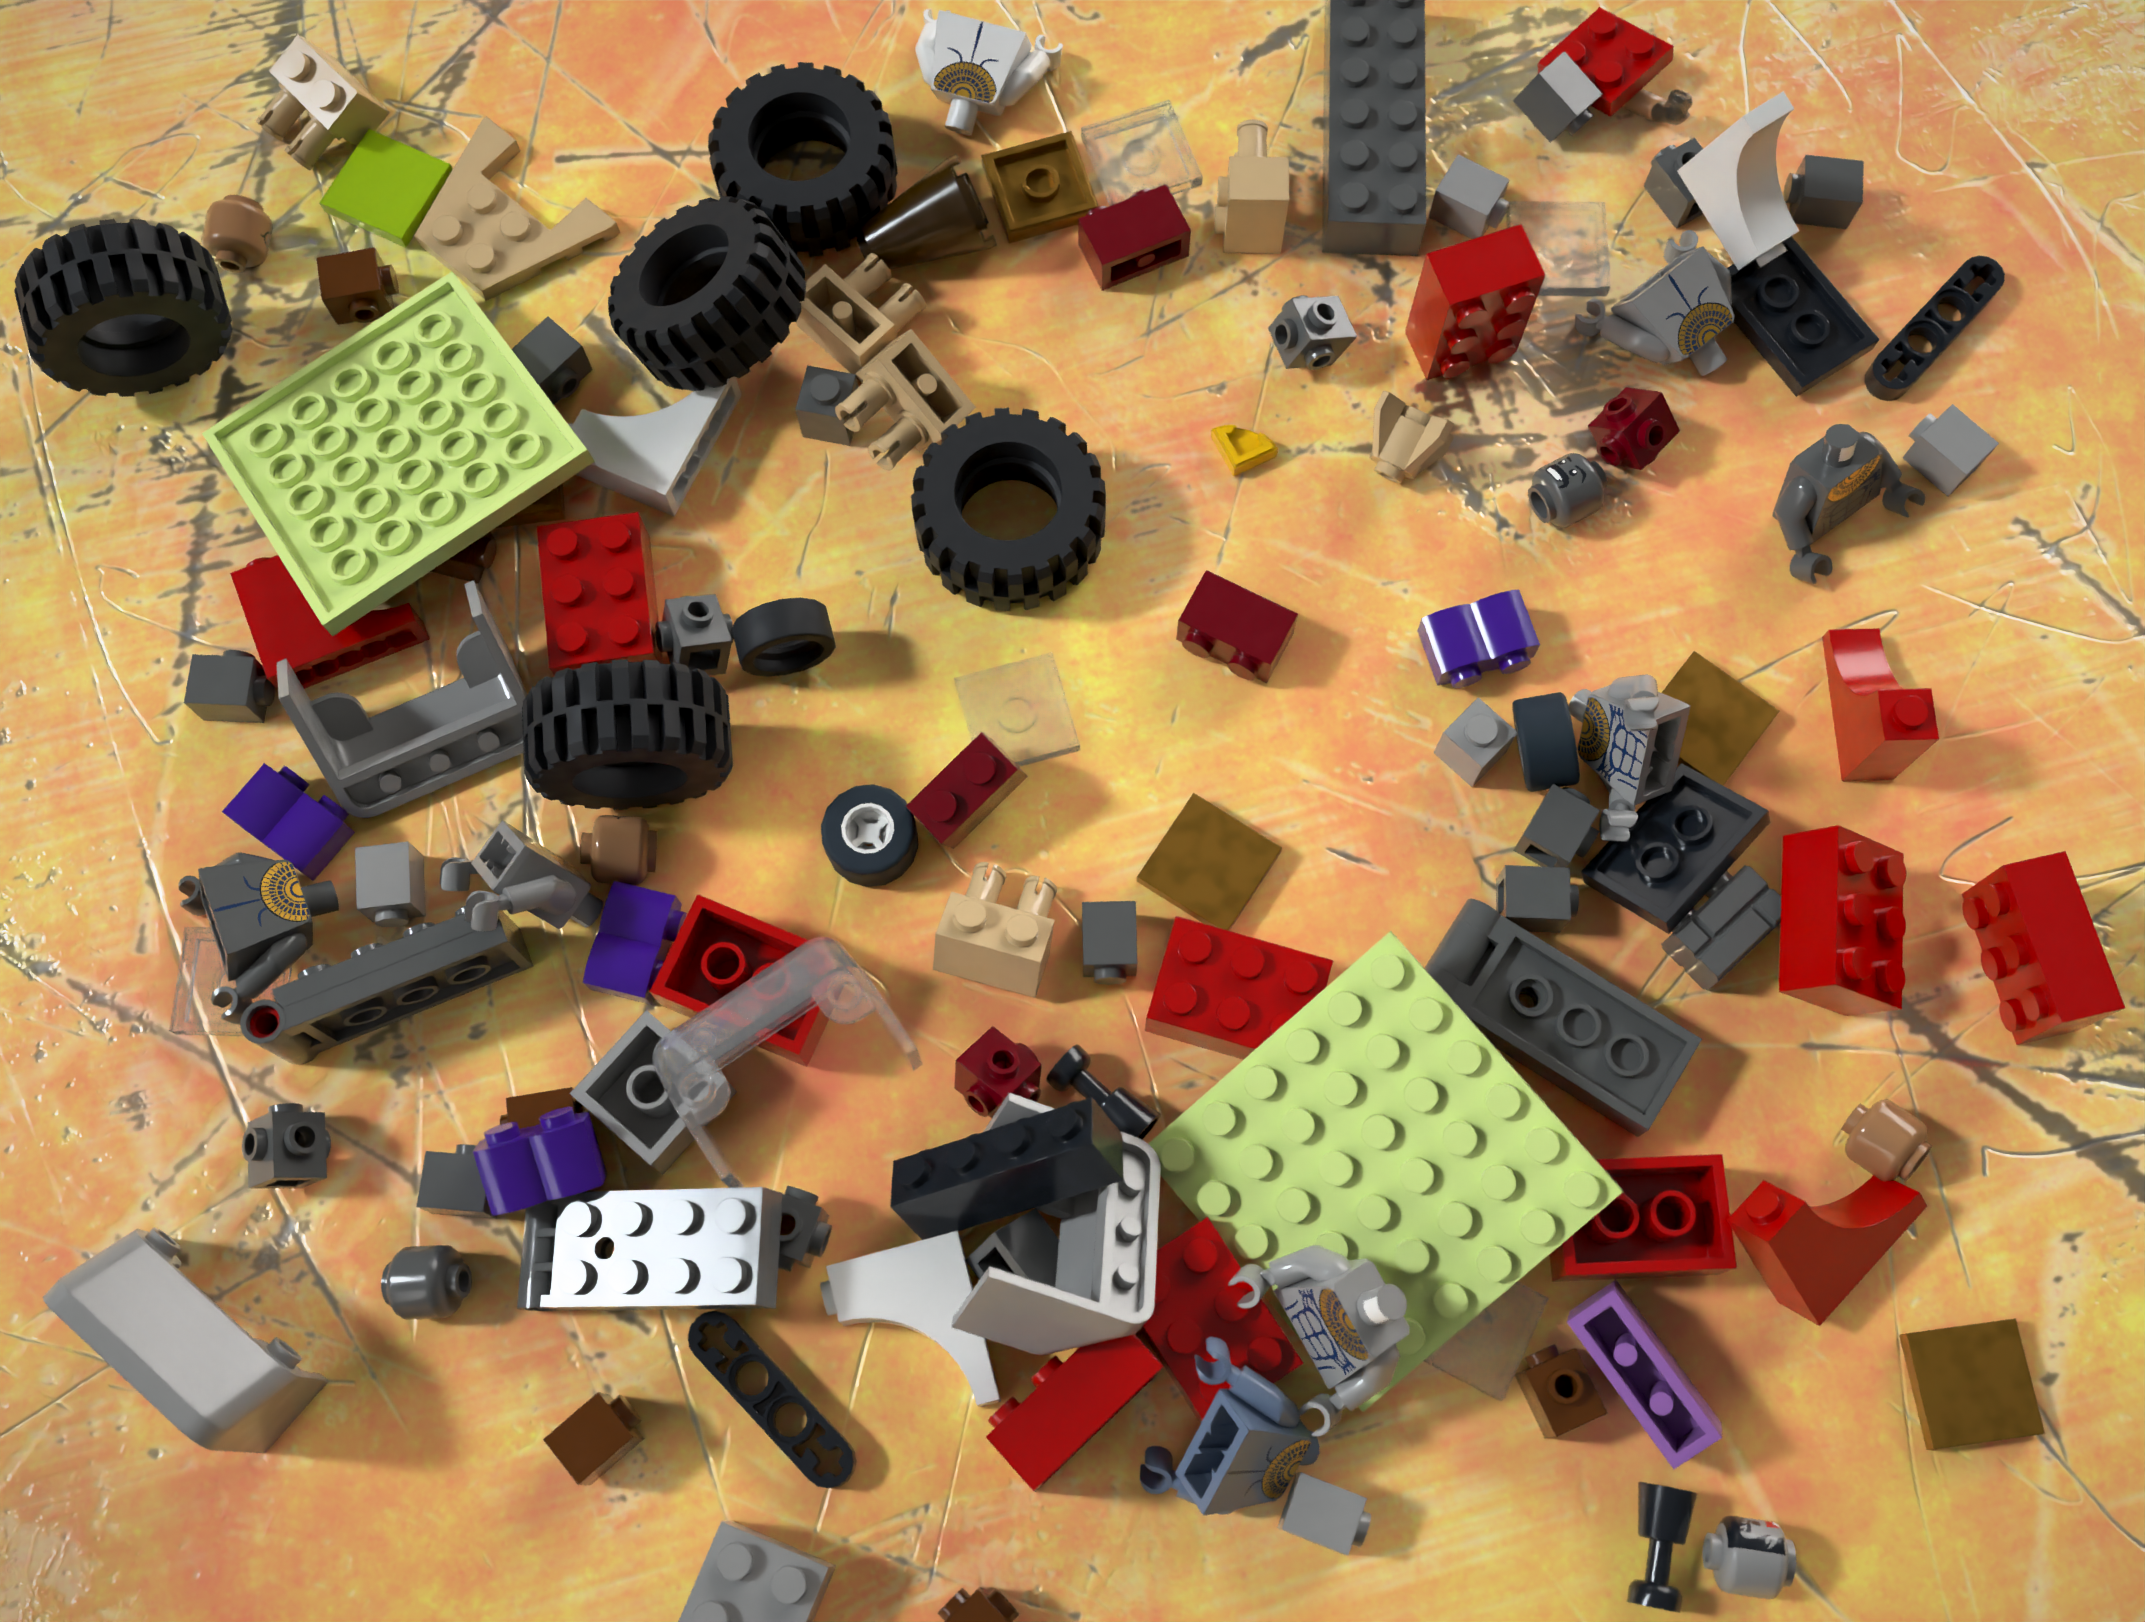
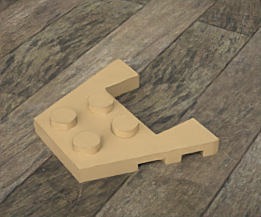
M487 116L481 120L415 233V237L422 248L486 301L540 275L541 271L539 268L562 257L570 260L584 253L582 247L602 237L606 242L615 238L620 233L617 222L588 198L582 200L552 229H548L493 184L489 179L520 152L517 141Z

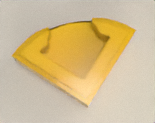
M1231 424L1211 429V439L1233 477L1277 457V446L1267 435L1261 432L1257 434L1247 429L1236 428V425Z

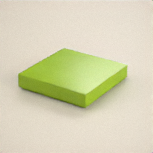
M368 129L319 203L324 212L406 248L453 169L445 161Z

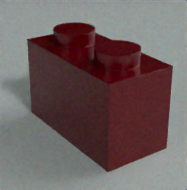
M1167 184L1152 190H1139L1130 196L1129 199L1109 207H1096L1085 216L1078 218V245L1102 291L1189 256L1191 229Z
M1206 570L1178 620L1176 640L1182 642V646L1195 656L1201 658L1211 656L1228 664L1229 670L1243 679L1254 680L1256 678L1267 683L1294 634L1298 613Z
M981 732L906 807L942 845L954 849L1028 776L993 739Z

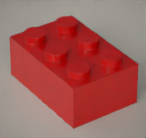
M1522 224L1426 254L1405 329V334L1426 381L1440 376L1453 378L1464 373L1471 366L1487 361L1491 364L1500 363L1517 352L1546 275Z
M639 512L537 526L548 661L553 675L557 671L566 668L574 670L581 668L582 664L594 662L607 664L612 663V660L628 659V662L658 660L660 664H663V656L657 647L655 637V624L659 622L650 536Z
M1840 825L1783 835L1779 962L1780 993L1844 1016L1902 1010V990L1906 982L1903 968V936L1906 932V921L1903 915V885L1907 877L1904 853Z
M2066 851L2003 865L1962 893L1964 919L1967 925L1972 930H1975L1982 949L1981 965L1983 971L1994 982L2001 1001L1999 1013L2002 1023L2009 1032H2012L2016 1045L2075 1032L2125 1009Z
M697 894L650 993L665 1008L807 1067L852 970L846 956Z
M1176 916L1147 1013L1145 1031L1244 1060L1326 988L1333 960Z
M1723 1154L1596 1159L1622 1188L1623 1193L1549 1254L1552 1282L1720 1275L1737 1269L1733 1232L1727 1222V1219L1730 1217Z
M1208 1217L1157 1250L1154 1311L1140 1329L1200 1424L1218 1390L1229 1389L1231 1386L1226 1381L1210 1385L1204 1383L1199 1378L1196 1370L1195 1355L1202 1357L1207 1362L1218 1361L1207 1351V1338L1216 1337L1222 1339L1227 1344L1231 1364L1241 1370L1243 1366H1247L1273 1384L1303 1364V1361L1262 1299L1252 1308L1244 1309L1237 1305L1243 1296L1254 1291L1249 1283L1244 1281L1229 1286V1282L1241 1267Z
M1135 1334L1077 1347L1078 1349L1064 1363L1055 1355L1031 1378L1036 1389L1021 1404L1012 1396L987 1420L994 1429L986 1438L1033 1492L1038 1491L1163 1368V1365Z

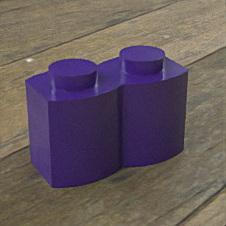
M1519 589L1497 593L1471 604L1458 605L1429 614L1421 619L1417 630L1437 686L1451 683L1453 688H1463L1478 682L1482 678L1481 673L1485 671L1500 669L1502 674L1517 672L1531 664L1530 659L1535 656L1540 646Z
M264 763L222 812L281 858L292 862L293 867L314 881L355 833L343 822L349 816V813L325 795L317 802L305 794L304 791L309 787V784L285 765L279 772H276Z
M614 881L603 909L599 932L588 957L583 984L593 991L652 1005L654 996L650 993V990L666 959L671 943L675 941L687 916L686 912L681 911L682 904L677 896Z
M564 1107L540 1116L541 1124L519 1129L517 1122H510L498 1125L484 1132L485 1139L479 1141L473 1150V1155L492 1216L525 1209L547 1200L572 1196L603 1185L607 1171L589 1111L574 1114L572 1107Z

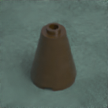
M957 154L945 159L861 225L864 236L857 238V242L864 259L873 253L878 256V260L875 263L882 260L889 269L988 250L997 246L994 235L987 238L984 237L982 231L987 229L986 225L989 224V221L967 172L958 176L954 169V166L962 162Z

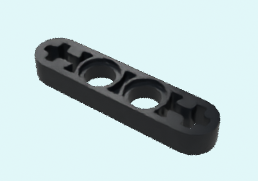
M1980 255L1965 261L1872 362L1865 373L1864 379L1866 388L1872 396L1884 401H1893L1902 397L1994 298L2005 281V273L2002 266L1996 260ZM1977 276L1983 278L1985 282L1972 295L1964 291L1971 280ZM1947 303L1955 306L1961 314V320L1948 321L1939 314L1938 305ZM1916 334L1927 338L1931 343L1932 351L1928 353L1915 351L1910 346L1908 337ZM1898 360L1905 365L1899 375L1891 381L1883 377Z
M718 1311L705 1312L697 1317L690 1326L688 1333V1343L693 1354L807 1479L816 1486L823 1488L840 1487L849 1481L855 1472L857 1461L855 1451L845 1437L735 1319ZM709 1324L716 1328L726 1324L728 1330L723 1338L734 1351L738 1352L743 1342L749 1348L747 1352L742 1353L731 1362L726 1373L719 1367L721 1364L729 1361L722 1351L714 1347L705 1351L702 1346L708 1339L703 1330ZM750 1362H759L768 1371L769 1379L767 1386L756 1395H746L738 1386L737 1378L739 1371ZM788 1403H797L802 1406L807 1416L805 1428L801 1433L793 1437L782 1435L777 1429L775 1422L779 1409ZM819 1424L826 1431L824 1435L816 1438L821 1446L828 1451H833L839 1447L844 1453L838 1461L843 1468L838 1476L831 1472H827L822 1476L818 1474L816 1469L819 1467L821 1460L811 1448L807 1447L802 1457L795 1450L797 1446L802 1445L812 1437Z

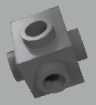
M1296 296L1283 305L1280 314L1268 327L1286 369L1308 367L1310 370H1317L1333 365L1357 338L1339 296Z
M716 594L666 599L662 621L655 624L657 647L661 653L667 652L670 664L672 662L683 664L689 670L697 668L706 672L709 676L726 674L731 644L734 640L732 620L729 614H722Z
M284 1103L268 1107L267 1114L248 1122L247 1130L242 1140L243 1157L248 1161V1189L303 1188L326 1179V1159L330 1153L331 1139L329 1132L325 1129V1112H303L302 1104Z
M787 1186L785 1193L782 1194L781 1220L786 1215L794 1217L795 1228L788 1235H780L778 1265L779 1269L789 1272L792 1271L794 1263L810 1268L814 1256L821 1257L823 1255L832 1230V1225L827 1224L829 1215L822 1207L816 1206L819 1197L792 1186Z

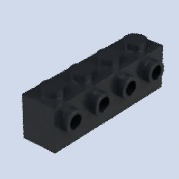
M1092 1097L1071 1102L1041 1114L1022 1118L1013 1123L972 1134L966 1138L894 1160L890 1207L924 1240L954 1231H961L1124 1181L1122 1133Z

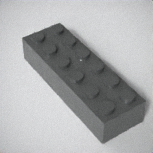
M1326 0L1324 16L1322 253L1418 256L1426 227L1425 0Z

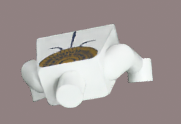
M925 9L923 12L925 26L918 39L915 52L924 81L931 86V90L938 100L951 104L945 128L963 135H972L978 111L1000 116L1005 106H1012L1041 79L1046 71H1053L1060 65L1063 44L1058 43L1055 49H1045L1046 36L1044 35L1036 37L1034 50L1030 52L1032 45L1026 32L953 14L950 10H939L937 20L933 19L931 9Z

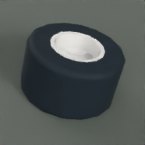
M1561 692L1513 701L1515 730L1518 732L1516 738L1527 789L1530 792L1550 789L1552 784L1558 787L1578 784L1580 781L1578 754L1566 696Z
M874 784L855 786L839 794L827 807L821 824L822 844L834 870L847 881L865 887L886 885L900 878L913 864L919 846L915 818L906 807L907 802L893 790Z

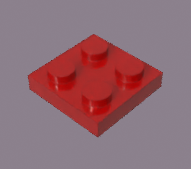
M1599 7L1538 62V73L1565 51L1602 93L1591 107L1612 117L1673 61L1674 46Z

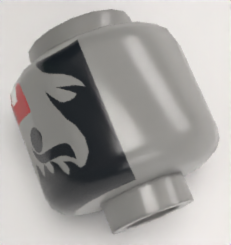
M1726 1516L1718 1524L1715 1533H1707L1705 1535L1702 1551L1703 1565L1705 1569L1713 1570L1714 1579L1721 1591L1762 1599H1774L1783 1587H1790L1792 1585L1796 1570V1550L1793 1541L1785 1538L1784 1532L1777 1523L1738 1516Z

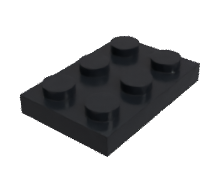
M1791 236L1782 242L1787 251L1761 268L1757 261L1754 260L1740 270L1737 269L1735 264L1727 269L1731 273L1733 322L1797 397L1871 351L1880 339Z
M1681 763L1676 769L1672 791L1647 800L1636 812L1638 815L1636 824L1629 828V841H1609L1581 871L1586 885L1670 934L1770 824L1769 810Z

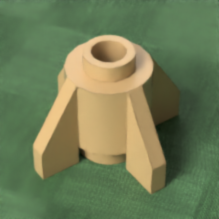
M1383 391L1374 408L1373 450L1369 456L1372 461L1377 463L1374 471L1380 476L1401 484L1404 477L1415 479L1416 475L1446 454L1455 437L1450 434L1454 423L1448 419L1430 416L1419 409L1406 405L1405 402L1392 393Z

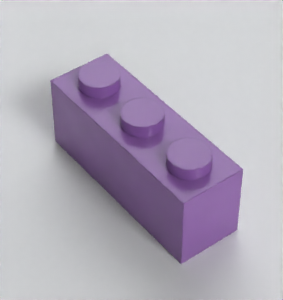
M1614 1280L1570 1310L1567 1319L1568 1325L1673 1469H1676L1722 1438L1721 1421L1617 1280Z

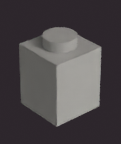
M1458 154L1435 191L1429 218L1471 239L1481 237L1489 226L1497 229L1504 218L1510 204L1509 201L1504 199L1510 179Z
M1952 404L1938 418L1929 413L1913 429L1909 437L1915 442L1902 458L1948 497L1984 462L1999 443Z
M1478 697L1442 733L1434 754L1473 787L1507 752L1518 732Z
M409 841L355 848L356 906L358 911L381 927H399L408 924V918L426 916L424 856Z
M1297 1472L1295 1473L1277 1529L1340 1554L1349 1555L1352 1545L1359 1548L1362 1546L1371 1521V1514L1363 1511L1367 1500L1366 1497L1305 1473Z

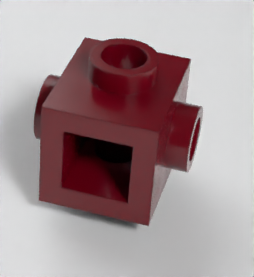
M1626 387L1617 397L1608 401L1603 411L1588 425L1597 444V452L1607 464L1643 470L1657 458L1658 453L1680 432L1662 392Z
M992 1026L956 1059L954 1089L964 1096L965 1101L975 1113L982 1117L989 1116L993 1118L1009 1093L1035 1102L1038 1101L1041 1095L1039 1086L1042 1064L1030 1048L1022 1043L1015 1044Z

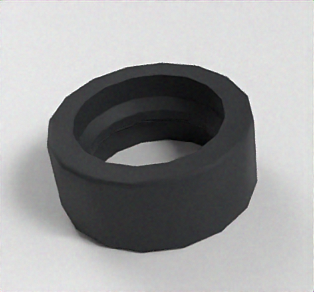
M787 598L761 604L737 618L732 627L742 670L756 676H783L804 671L830 657L836 648L826 606L815 599Z

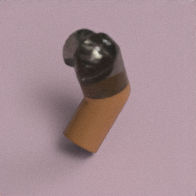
M1641 89L1625 104L1624 109L1654 122L1680 125L1690 116L1688 110L1693 105V98L1689 93L1682 90H1673L1668 98L1665 99Z

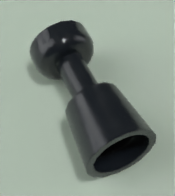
M1076 1044L1055 1064L1049 1072L1046 1082L1058 1091H1067L1069 1088L1074 1087L1086 1099L1092 1097L1120 1132L1143 1140L1158 1122L1161 1114L1123 1087H1118L1111 1092L1087 1071L1090 1065L1089 1054L1080 1045Z
M1638 1482V1535L1649 1538L1645 1580L1636 1579L1631 1582L1628 1589L1627 1602L1681 1613V1592L1678 1588L1669 1586L1673 1544L1685 1545L1697 1493Z

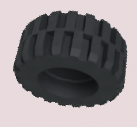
M798 62L797 68L785 69V64L771 67L772 73L761 76L759 72L745 80L747 86L741 90L739 87H736L725 99L727 108L721 106L712 121L714 129L709 133L708 139L709 161L719 196L734 197L757 205L760 210L765 212L796 254L798 252H808L809 257L824 256L823 250L835 247L836 252L850 247L849 240L854 237L860 238L864 236L861 225L886 207L888 202L892 201L895 197L897 189L896 175L898 171L892 127L888 113L883 111L882 102L873 91L869 89L865 91L864 82L850 74L844 78L841 75L840 69L824 65L822 70L814 68V64L811 62ZM820 141L831 144L845 153L843 159L832 170L809 180H785L763 170L768 160L775 153L797 142Z
M721 196L719 201L714 198L702 199L694 207L686 205L676 210V215L668 220L663 218L654 225L655 229L648 236L645 237L643 235L634 244L635 250L630 256L625 255L619 265V276L613 277L610 286L611 296L608 297L611 326L618 337L658 381H662L666 386L675 389L704 391L706 385L712 388L726 385L728 379L732 377L741 378L751 372L749 368L758 361L763 363L772 355L771 349L778 342L782 344L790 334L789 326L791 322H797L801 313L800 302L805 300L806 291L805 270L802 262L764 211L749 201L734 197Z
M115 219L99 220L100 225L90 227L81 224L71 227L66 235L60 236L55 234L46 239L42 245L43 249L34 248L20 267L15 279L16 288L14 292L29 354L33 362L41 368L42 372L57 383L61 382L69 389L78 392L86 389L92 395L98 396L118 393L120 397L135 396L136 392L148 391L149 394L161 392L163 387L172 384L177 387L189 382L190 376L194 374L200 376L209 370L212 361L217 362L223 355L231 338L232 320L214 258L197 240L183 231L178 234V231L172 226L162 223L152 226L141 219H130L129 223H116Z
M1009 407L994 408L993 416L982 418L981 412H977L965 417L966 425L958 428L956 424H952L941 432V445L934 442L926 449L922 455L924 466L921 465L916 468L912 481L914 494L911 495L912 513L919 549L924 553L925 564L933 575H941L942 586L952 594H958L963 589L966 594V602L979 607L983 606L984 601L987 600L994 602L995 610L1010 611L1011 603H1023L1024 609L1028 610L1040 607L1039 598L1048 595L1051 601H1055L1066 595V583L1070 581L1073 585H1078L1088 574V564L1096 562L1101 551V538L1105 534L1106 489L1105 481L1101 479V466L1096 455L1092 453L1087 454V442L1077 432H1072L1067 436L1065 423L1054 417H1049L1047 422L1039 419V411L1024 408L1022 415L1009 414ZM1006 480L1024 481L1044 490L1057 505V513L1048 525L1031 536L1017 540H998L978 533L964 521L962 510L969 499L980 489L992 483Z
M627 659L612 660V663L598 664L597 662L582 664L581 668L574 670L566 668L557 671L554 677L546 676L539 680L523 700L524 774L532 788L551 801L557 799L561 804L569 806L583 805L589 809L604 807L613 808L614 810H628L631 807L654 808L667 803L673 805L682 803L688 798L696 799L704 796L708 790H716L725 782L733 767L728 695L714 677H709L706 672L697 668L689 670L683 664L673 662L670 665L660 664L658 660L628 662Z

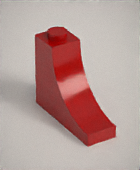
M279 555L255 559L249 562L245 568L230 573L266 677L277 689L276 663L284 659L288 660L301 685L306 689L430 640L424 622L409 603L389 609L370 611L332 636L319 621Z
M1880 628L1828 630L1823 635L1822 641L1841 780H1894L1939 740L1932 688L1903 689L1899 685L1887 662Z
M1872 1176L1867 1182L1846 1197L1820 1206H1809L1806 1201L1763 1180L1732 1213L1727 1222L1777 1302L1820 1326L1927 1208V1204L1920 1192L1895 1180L1882 1181L1875 1176Z

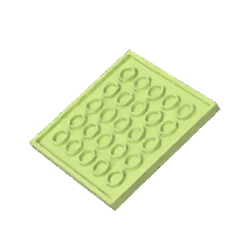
M452 271L202 433L319 621L332 636L595 462L587 448Z
M1392 931L1387 933L1148 1143L1160 1160L1161 1177L1199 1221L1206 1217L1210 1219L1241 1268L1248 1264H1254L1266 1270L1270 1268V1261L1306 1247L1317 1245L1345 1256L1347 1260H1370L1376 1266L1386 1285L1393 1284L1402 1290L1407 1300V1309L1403 1316L1409 1325L1410 1334L1396 1343L1400 1357L1391 1383L1361 1404L1359 1409L1362 1412L1623 1193L1622 1188ZM1273 1285L1269 1287L1263 1296L1299 1337L1274 1292L1278 1286Z

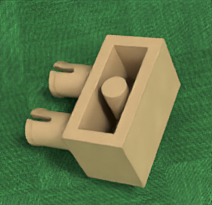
M298 34L269 70L280 82L279 87L281 91L263 114L256 119V122L271 136L282 141L286 133L305 109H307L311 119L290 146L286 147L285 151L304 168L312 170L316 161L335 138L338 140L343 138L357 146L367 130L376 131L390 112L331 54Z
M1246 120L1237 126L1238 151L1234 156H1229L1227 176H1218L1214 233L1223 234V253L1281 254L1289 204V157H1267L1268 126L1260 120Z
M873 253L869 254L844 279L838 276L826 264L823 265L806 281L805 300L800 302L801 313L796 322L797 326L851 374H856L887 344L898 338L897 332L915 315L926 308L925 300L916 289L912 294L909 293L913 288L908 283H904L901 289L878 309L866 300L882 284L892 278L889 268L882 260L875 264L878 256Z
M910 329L887 344L856 373V377L862 385L843 402L839 403L835 408V412L839 420H841L848 413L851 414L856 409L857 412L843 425L851 431L857 432L881 408L886 411L895 424L876 442L870 444L868 451L872 459H874L880 453H885L889 449L876 464L890 471L914 446L918 451L929 447L931 443L940 441L941 432L952 424L957 426L976 407L914 331Z
M980 862L973 869V876L966 895L955 892L950 893L935 934L933 970L1036 998L1050 954L1055 919L1047 918L1052 901L1056 896L1057 887L1051 880L1044 878L1040 893L1037 895L1035 890L1040 876H1030L1026 878L1023 884V891L1017 909L999 905L996 902L1002 885H1004L1007 878L1006 873L1001 867L994 864L987 881L985 874L989 862Z

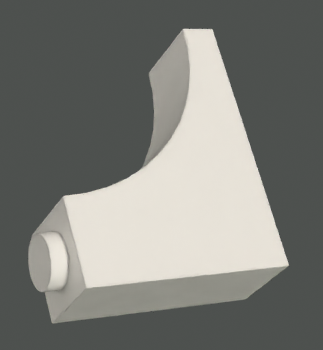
M1784 91L1742 116L1677 170L1738 270L1754 260L1757 261L1760 268L1787 251L1782 242L1799 231L1785 203L1776 165V147L1779 132L1787 116L1794 110Z
M732 377L727 380L726 385L717 388L706 385L704 391H693L669 407L643 415L607 416L581 409L575 422L568 425L587 448L595 462L575 475L675 516L742 395L737 378Z
M958 1231L826 1266L829 1280L821 1282L820 1287L828 1316L837 1314L838 1321L844 1326L877 1322L899 1325L917 1331L939 1344L958 1363L970 1384L979 1408L1001 1402L986 1338L951 1327L953 1316L973 1290Z

